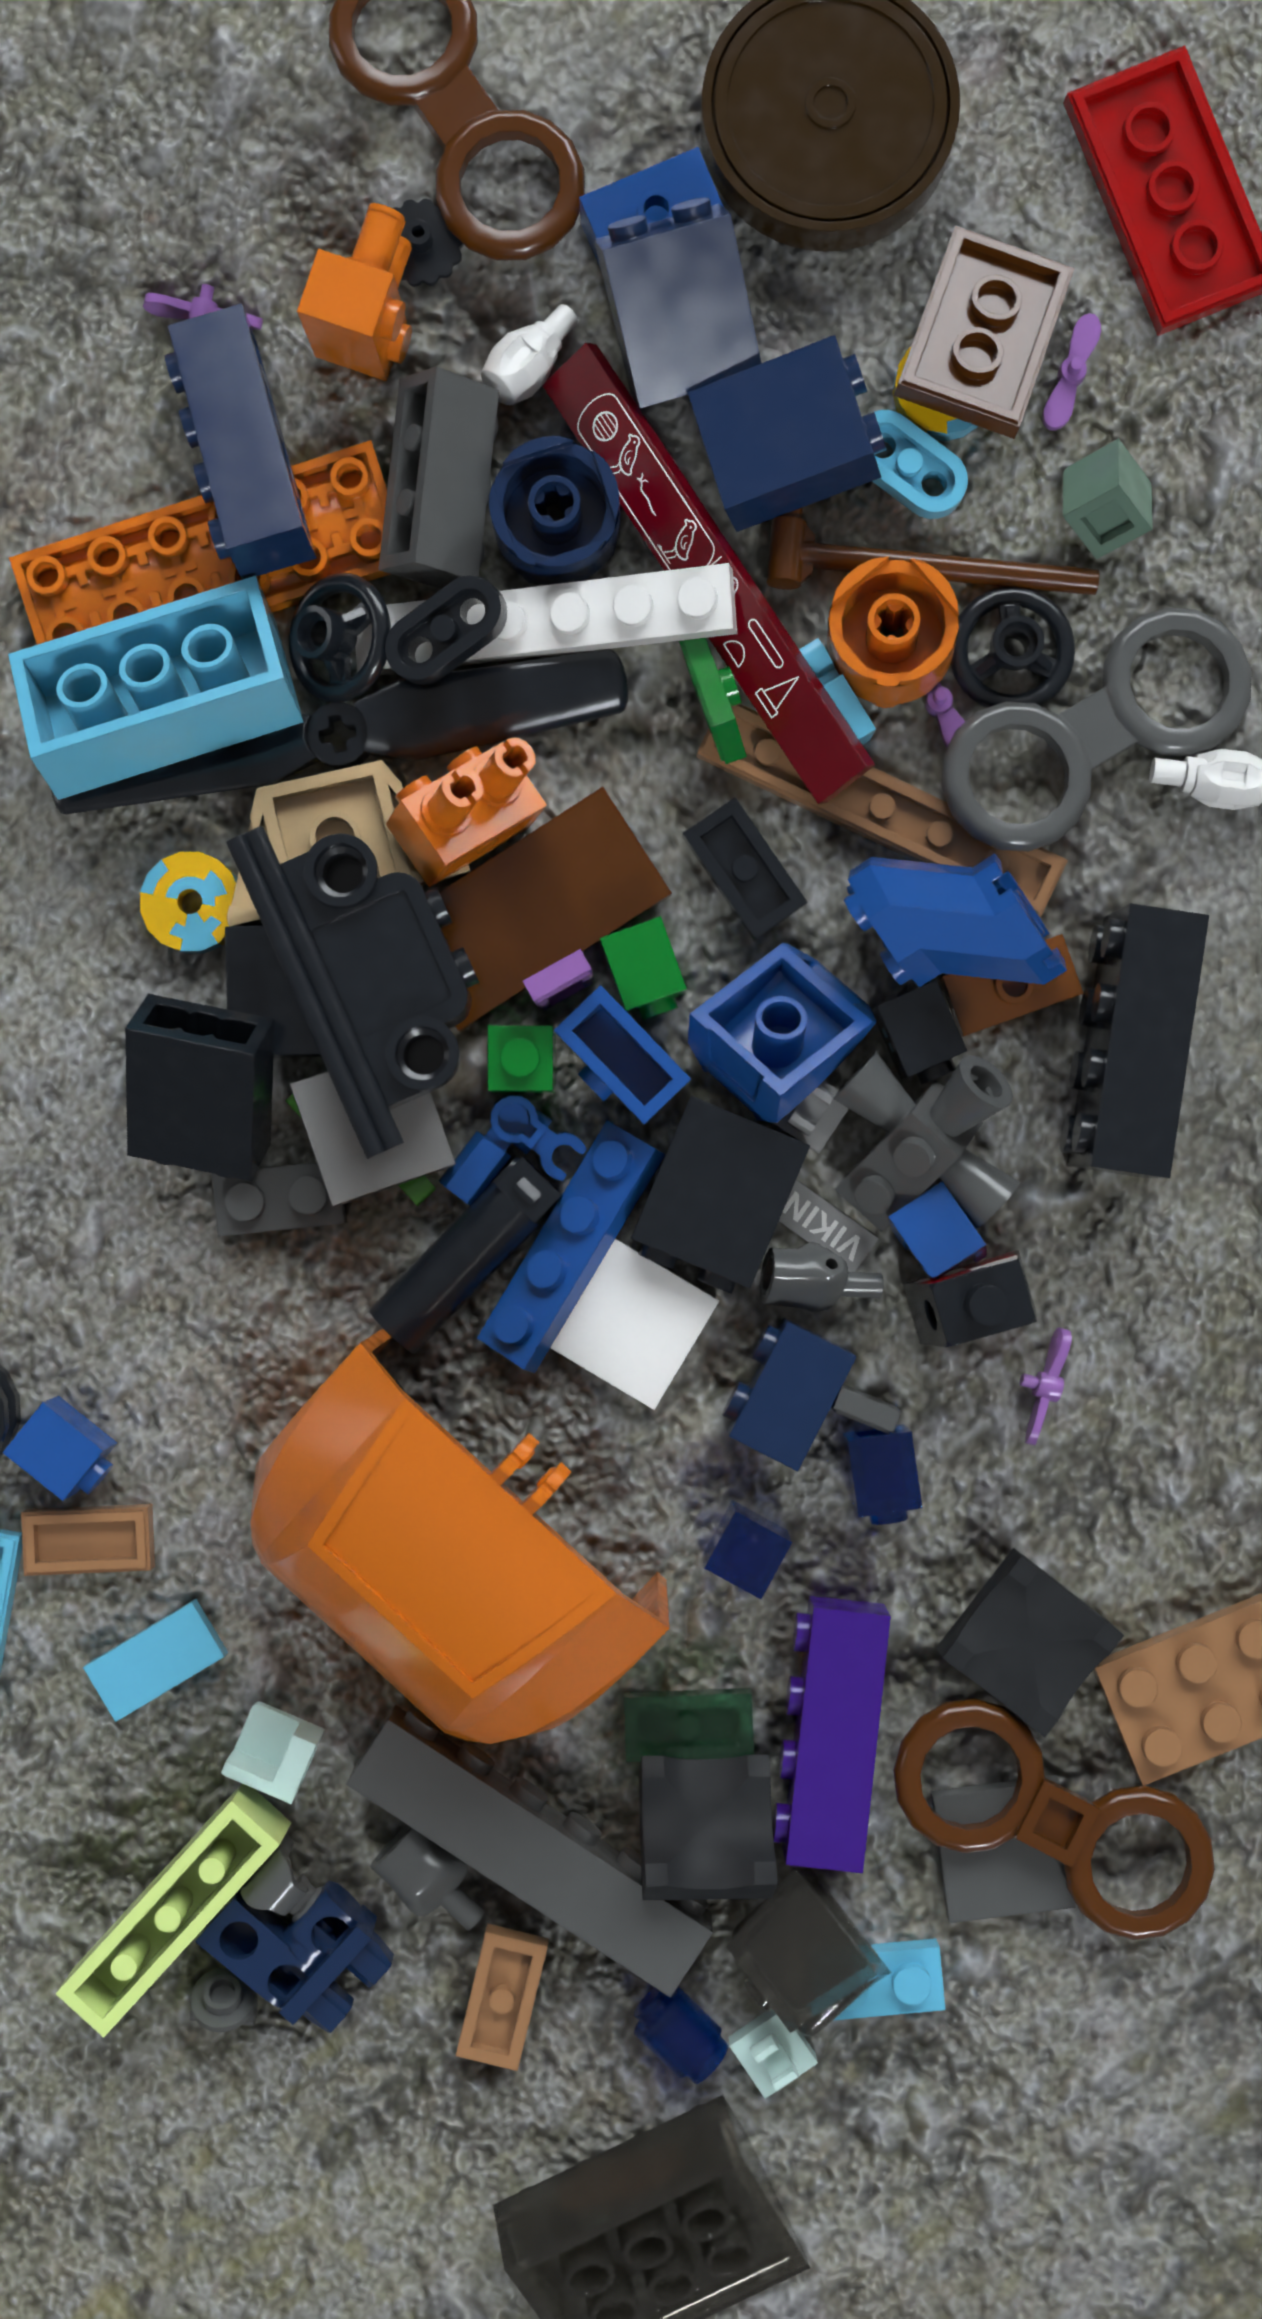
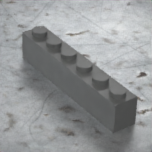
M395 1705L353 1768L346 1785L671 1998L713 1934L711 1911L706 1909L708 1902L706 1900H642L640 1853L628 1847H623L621 1852L599 1839L602 1835L601 1831L585 1817L574 1812H570L567 1817L546 1804L548 1801L547 1795L530 1781L521 1777H517L514 1782L493 1769L495 1765L493 1759L478 1747L464 1742L459 1747L439 1734L441 1729L419 1709L411 1707L406 1712Z

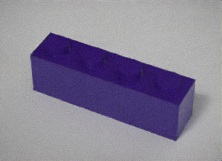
M809 1596L807 1614L796 1613L793 1651L803 1652L800 1677H789L786 1697V1715L796 1716L793 1740H782L779 1762V1778L789 1779L787 1803L776 1802L772 1828L773 1842L782 1843L786 1865L863 1873L891 1615L885 1604Z

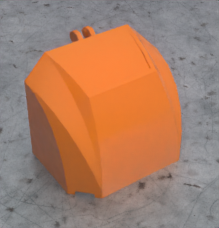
M382 1328L359 1343L296 1413L258 1460L255 1467L250 1520L253 1547L261 1564L444 1733L466 1741L494 1744L553 1729L572 1719L596 1701L629 1671L669 1630L667 1580L660 1573L656 1572L632 1599L616 1588L535 1513L561 1486L572 1471L562 1462L556 1467H551L536 1483L537 1487L522 1501L504 1482L516 1469H521L535 1454V1448L540 1442L528 1433L491 1472L406 1394L378 1361L376 1356L393 1339Z

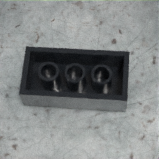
M1130 903L1105 916L1103 925L1094 926L1088 950L1089 963L1097 964L1093 989L1085 988L1079 1010V1025L1087 1027L1084 1052H1075L1069 1078L1070 1089L1078 1090L1074 1115L1067 1114L1065 1116L1060 1137L1061 1152L1068 1153V1167L1141 1178H1170L1209 915Z

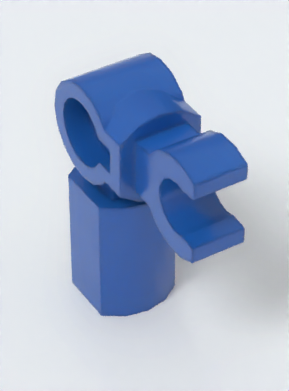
M508 1094L500 1097L493 1104L489 1119L491 1126L484 1135L479 1131L474 1133L455 1158V1166L448 1168L439 1179V1182L466 1204L471 1205L492 1183L512 1157L506 1152L510 1144L525 1155L531 1149L539 1154L540 1164L544 1171L553 1179L561 1181L565 1179L567 1174L553 1163L552 1154L558 1146L569 1145L583 1155L587 1148L582 1140L574 1134L565 1131L555 1133L548 1127L552 1120L535 1108L527 1098L519 1094Z

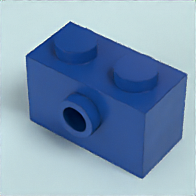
M699 147L579 197L581 225L600 270L601 267L594 239L609 235L608 226L610 224L634 216H646L647 224L673 217L671 211L673 206L697 198H710L711 206L715 204L723 206Z
M601 985L554 1029L556 1035L586 1065L578 1073L579 1077L603 1101L613 1093L643 1125L654 1117L691 1080Z

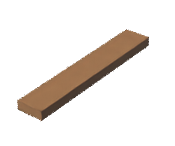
M742 704L733 706L732 710L747 757L725 764L724 760H720L708 728L696 754L697 758L913 861L973 868L995 853L1002 862L1003 874L1007 871L1011 873L1040 918L1068 862L1067 859L1042 847L1029 852L993 848L971 837L952 816L947 802L874 767L829 802L818 804L758 712Z

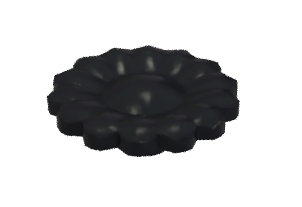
M410 199L404 201L401 208L394 207L393 209L400 212L405 218L404 221H406L401 236L408 239L412 244V250L401 281L406 280L412 287H417L422 283L434 286L440 278L450 277L453 273V266L462 261L460 249L464 244L447 229L438 206H435L430 199H422L418 203Z

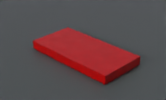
M1184 45L1068 92L1063 102L1157 336L1261 295L1262 233L1186 46Z

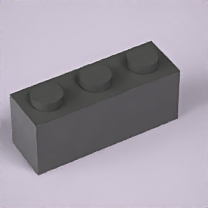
M437 366L399 379L378 570L439 589L462 576H479V569L484 559L483 533L486 506L491 491L490 470L493 443L498 432V389Z

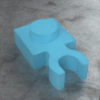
M819 638L800 648V652L861 744L864 745L870 741L876 728L844 675L838 674Z

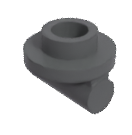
M218 1968L212 1970L197 1981L190 1998L191 2021H197L200 2026L213 2032H228L241 2025H255L258 2011V1999H255V1991L229 1969Z

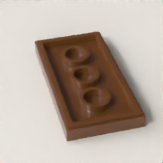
M604 787L593 792L439 892L453 922L442 928L451 951L453 952L464 947L479 980L478 984L468 988L472 998L471 1010L468 1016L455 1027L459 1032H462L527 990L523 980L579 949L584 953L601 942V937L615 933L672 896V892Z

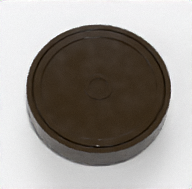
M751 0L733 17L721 33L712 50L703 80L700 118L701 142L704 158L715 186L727 204L748 225L761 234L791 247L822 252L843 251L859 248L887 237L905 225L922 209L936 190L944 174L955 140L960 114V87L955 64L948 46L935 24L911 0Z

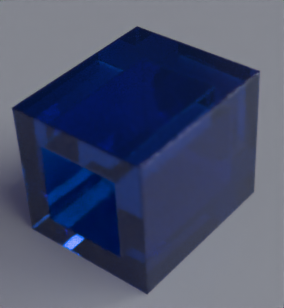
M905 1424L896 1425L894 1432H889V1434L875 1428L842 1433L852 1505L858 1517L869 1516L870 1524L873 1525L893 1524L907 1520L908 1510L923 1508L912 1431Z
M732 1500L702 1554L704 1569L762 1599L788 1552L792 1540L788 1530Z

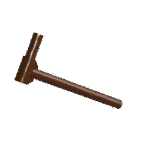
M803 507L775 517L771 523L766 583L768 586L776 589L792 590L801 587V584L811 577L813 569L851 572L868 560L888 556L889 560L910 561L912 558L926 562L937 569L949 582L1022 587L1034 590L1096 595L1099 585V569L815 543V534L807 526L806 521L802 519Z

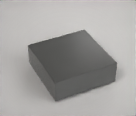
M844 1384L831 1406L835 1413L887 1434L894 1432L902 1413L895 1405Z

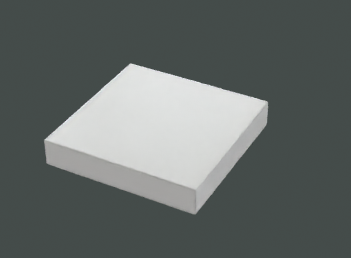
M615 1238L550 1348L655 1410L719 1303V1299L662 1265L638 1255V1251Z

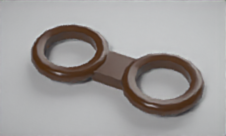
M335 0L329 13V48L340 74L365 97L388 106H414L418 115L443 149V154L435 172L436 203L447 229L469 250L496 261L527 260L553 249L575 225L580 212L579 197L585 195V169L573 141L551 120L526 110H498L469 68L478 44L477 12L472 1L439 0L446 7L452 20V35L444 54L431 67L413 75H391L374 68L360 55L355 44V25L362 8L370 0ZM520 140L538 147L553 161L559 175L560 190L552 209L538 223L522 230L500 231L482 224L467 210L461 196V180L468 163L483 148L499 141Z
M979 1699L951 1701L941 1704L920 1716L901 1740L893 1769L896 1799L911 1827L934 1845L961 1853L994 1850L1015 1838L1064 1863L1067 1889L1080 1912L1104 1932L1132 1940L1167 1935L1189 1922L1207 1899L1215 1871L1212 1840L1197 1812L1175 1794L1142 1785L1113 1789L1092 1802L1045 1778L1042 1751L1028 1725L1005 1707ZM979 1727L997 1733L1008 1742L1016 1757L1018 1779L1012 1798L1000 1813L984 1822L960 1824L942 1818L929 1807L922 1793L920 1774L926 1754L939 1738L955 1729ZM1148 1814L1165 1819L1176 1828L1184 1842L1186 1867L1180 1885L1169 1899L1150 1909L1131 1911L1113 1906L1100 1895L1093 1882L1091 1859L1096 1842L1108 1826L1126 1816Z

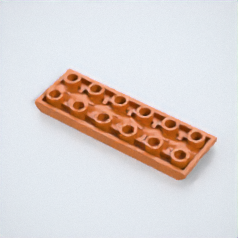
M371 440L292 465L317 559L256 576L272 613L298 605L303 595L311 586L332 574L351 573L364 578L368 582L391 575L390 573L378 570L387 487ZM202 495L9 557L36 644L38 645L242 580L231 557L220 560L216 552L208 526V521L218 518L214 502L206 504Z

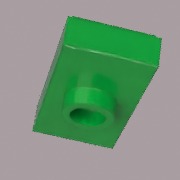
M706 638L679 641L690 678L720 760H724L725 764H729L747 757L732 710L733 706L741 704L742 701L730 667L717 670Z

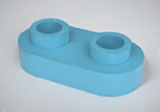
M892 410L874 411L883 440L890 444L893 454L888 458L875 456L881 478L872 482L920 517L938 519L952 513L959 506L968 485L967 471L960 458L900 413ZM926 479H936L942 484L944 492L939 496H929L922 489V482Z

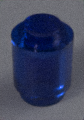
M679 1986L671 1998L654 1987L645 1995L634 2011V2016L639 2020L634 2029V2035L678 2078L687 2076L694 2084L701 2083L719 2066L728 2051L729 2044L721 2037L722 2028Z

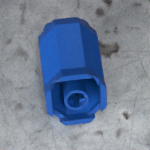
M995 853L973 868L870 857L849 873L848 881L850 886L847 887L849 895L844 898V902L850 914L864 932L873 927L882 939L885 950L880 952V956L888 971L899 985H903L912 979L921 987L941 973L1045 985L1067 971L1065 960L1059 949L1056 947L1051 950L1044 940V937L1049 935V932L1011 873L1007 871L1003 874L1002 862Z

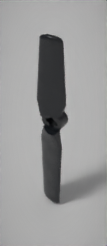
M606 649L453 671L440 680L427 685L414 684L406 679H399L353 703L354 706L345 702H331L321 706L312 716L310 714H302L303 723L60 800L56 798L51 790L52 798L60 813L67 815L271 785L320 761L328 767L339 770L361 765L369 755L411 761L424 760L476 746L505 741L510 738L522 737L620 714L626 709L628 703L627 675L618 654L614 650ZM342 721L349 730H356V737L347 740V750L344 752H338L332 743H324V736L334 733V722Z

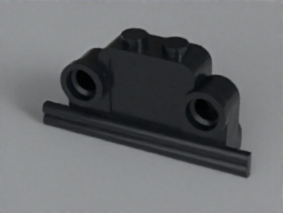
M263 826L228 840L226 844L366 1158L370 1159L403 1144V1138L390 1110L441 1088L453 1079L460 1064V1048L455 1035L449 1028L460 1024L466 1019L472 1005V998L468 988L479 983L464 947L452 952L442 931L443 927L453 922L437 887L424 892L414 877L401 872H394L381 877L376 857L369 846L361 839L349 834L328 835L317 841L308 852L281 864Z

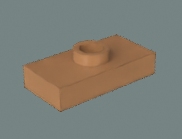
M487 1923L457 2046V2057L518 2071L549 1938Z

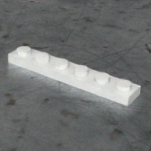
M729 563L500 591L507 605V620L502 632L496 639L459 666L737 634L733 569ZM426 600L386 605L390 616L391 628ZM476 604L469 609L467 613L468 624H476L483 619L485 614L484 604ZM371 624L357 636L355 646L357 672L366 661L372 640ZM431 642L419 645L415 653L417 663L425 662L431 657L433 651ZM386 661L380 675L396 674V672Z

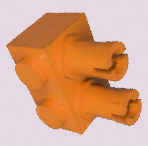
M379 203L369 204L352 257L345 258L318 248L297 309L298 316L316 358L384 381L388 379L393 362L402 364L412 336V326L407 324L405 316L406 304L401 301L398 291L412 250V244L408 239L401 236L406 221H404V216L397 210Z
M510 738L505 743L501 742L484 753L480 751L478 746L470 748L456 757L446 767L449 773L431 782L427 775L422 776L405 786L396 795L395 798L399 804L386 822V826L428 887L433 886L527 830L547 806L527 776L536 762L535 753L526 741L520 738Z

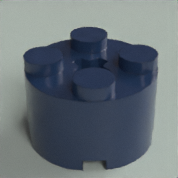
M561 436L536 438L514 449L503 462V466L498 472L489 494L490 516L496 541L502 555L509 565L521 574L525 580L536 585H552L587 579L611 559L619 537V490L610 466L594 450L590 451L579 444L573 443L572 439ZM558 504L560 511L565 513V518L553 521L550 515H547L546 507Z

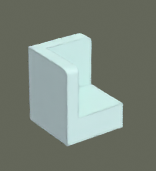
M258 1701L252 1706L235 1748L227 1758L221 1774L292 1804L303 1783L325 1729Z

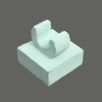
M781 2002L728 2037L729 2047L765 2099L818 2064L816 2053Z

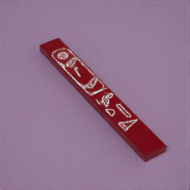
M586 342L542 385L580 444L590 451L594 450L610 466L618 485L620 505L664 571L724 563L730 564L733 569L737 634L708 638L727 667H730L738 684L818 804L829 802L874 767L875 763L597 344Z

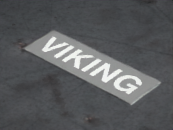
M797 1180L795 1181L779 1222L808 1243H818L841 1256L847 1263L848 1271L855 1272L879 1238Z

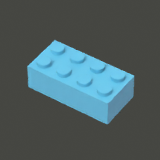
M256 576L8 654L30 758L58 800L304 722L277 623Z

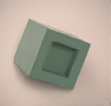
M1119 438L1068 466L1063 472V517L1096 560L1153 530L1151 482Z

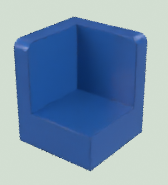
M943 1181L888 1216L894 1235L905 1251L907 1249L911 1251L931 1280H937L971 1257L975 1263L987 1257L986 1243Z

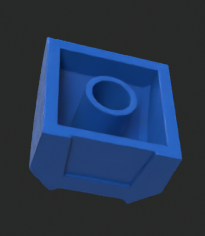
M781 943L690 1013L687 1042L703 1071L709 1072L753 1112L757 1120L777 1123L811 1094L845 1060L877 1021L871 1007L820 962L787 943Z

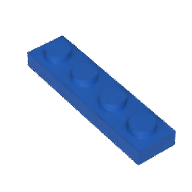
M606 1120L477 1339L523 1370L535 1373L665 1154Z

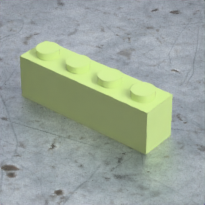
M241 1784L75 1965L56 1992V1995L104 2038L278 1848L292 1822L256 1789Z

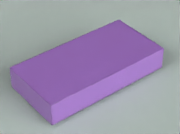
M581 949L523 980V983L538 1009L545 1011L593 984L594 976L592 968Z

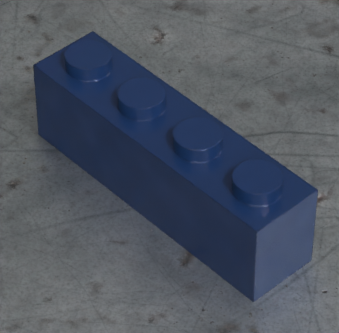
M242 303L168 325L174 352L164 355L165 362L176 393L185 392L189 407L179 409V415L190 447L195 448L199 446L203 462L193 465L205 503L214 502L218 518L208 521V526L220 560L231 557L243 580L317 559L258 342Z

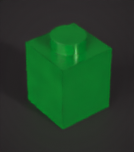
M661 916L600 938L624 1010L628 1014L639 1011L642 1021L678 1009L675 998L686 994L687 988Z
M488 1025V1091L492 1093H556L555 1028L553 1026Z

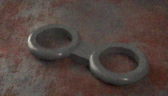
M1166 607L1137 617L1115 637L1103 664V688L1060 714H1056L1036 703L1007 701L977 711L954 732L943 756L942 790L952 816L971 837L998 850L1029 852L1057 842L1080 820L1091 796L1092 770L1136 744L1159 755L1191 756L1217 747L1239 727L1251 700L1252 673L1242 644L1221 621L1196 609ZM1163 636L1187 637L1203 645L1217 660L1223 676V698L1215 715L1206 723L1189 729L1169 728L1150 719L1137 705L1130 686L1131 665L1138 650L1148 641ZM1006 729L1026 730L1043 738L1058 754L1064 770V791L1056 809L1046 818L1029 824L1006 823L989 815L976 801L969 783V761L976 746L988 735Z

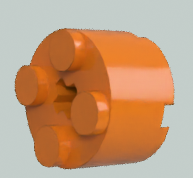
M889 556L874 558L860 564L845 576L835 591L829 611L827 650L838 674L844 675L856 696L872 702L875 706L892 708L898 704L908 703L926 695L939 684L951 664L959 631L958 602L954 590L937 569L926 562L912 558L910 561L889 560ZM885 626L891 632L901 627L904 629V634L899 638L893 634L886 637L881 634V627Z

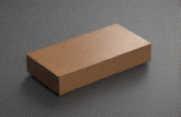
M153 1504L26 1509L21 1512L24 1576L151 1571L155 1567Z

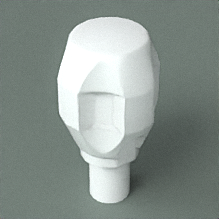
M560 304L544 322L536 321L533 325L511 331L492 348L481 371V378L483 384L499 390V402L505 405H514L528 399L547 381L557 359L558 351L562 347L561 341L578 324V318L574 311L567 305Z
M1218 749L1195 755V757L1186 756L1184 761L1153 758L1149 772V782L1180 786V792L1190 793L1189 796L1209 807L1237 810L1259 806L1262 803V759L1246 751Z

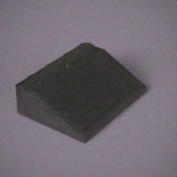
M723 2095L704 2104L697 2105L648 2131L638 2133L633 2138L596 2156L584 2159L571 2168L533 2186H528L518 2193L493 2204L504 2270L540 2319H705L810 2269L806 2254L749 2137Z

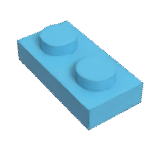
M937 1938L811 1950L816 2009L819 2022L946 2010L940 1946Z

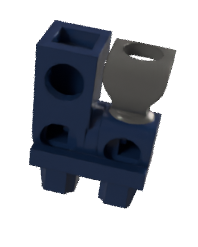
M285 1834L278 1848L197 1935L195 1942L262 1998L280 2008L279 2013L292 2025L304 2015L309 2021L326 2032L331 2033L346 2017L354 2001V1998L334 1980L347 1968L370 1988L389 1970L394 1954L381 1937L374 1932L377 1916L366 1906H360L357 1900L341 1885L328 1881L323 1887L315 1888L303 1874L295 1880L289 1858L294 1842L289 1835ZM274 1912L283 1916L289 1912L293 1915L292 1921L287 1924Z

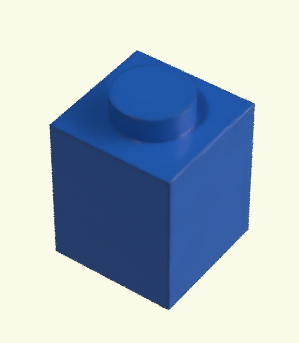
M57 1396L42 1402L2 1453L64 1501L79 1492L80 1489L89 1495L100 1484L113 1466L106 1457L116 1446L117 1442L64 1399Z

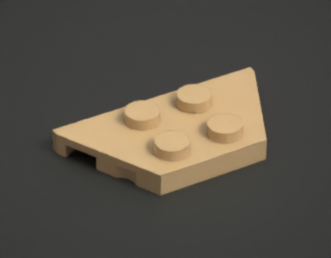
M383 760L256 789L250 814L249 831L260 826L264 827L280 864L308 852L317 841L328 835L349 834L361 839L369 846L376 857L381 877L390 873L401 872L414 877L420 885L426 884L386 826V822L399 804L395 797L403 787L400 780ZM469 864L443 880L467 875L470 873ZM240 873L238 874L232 904L229 906L227 913L229 927L262 923Z

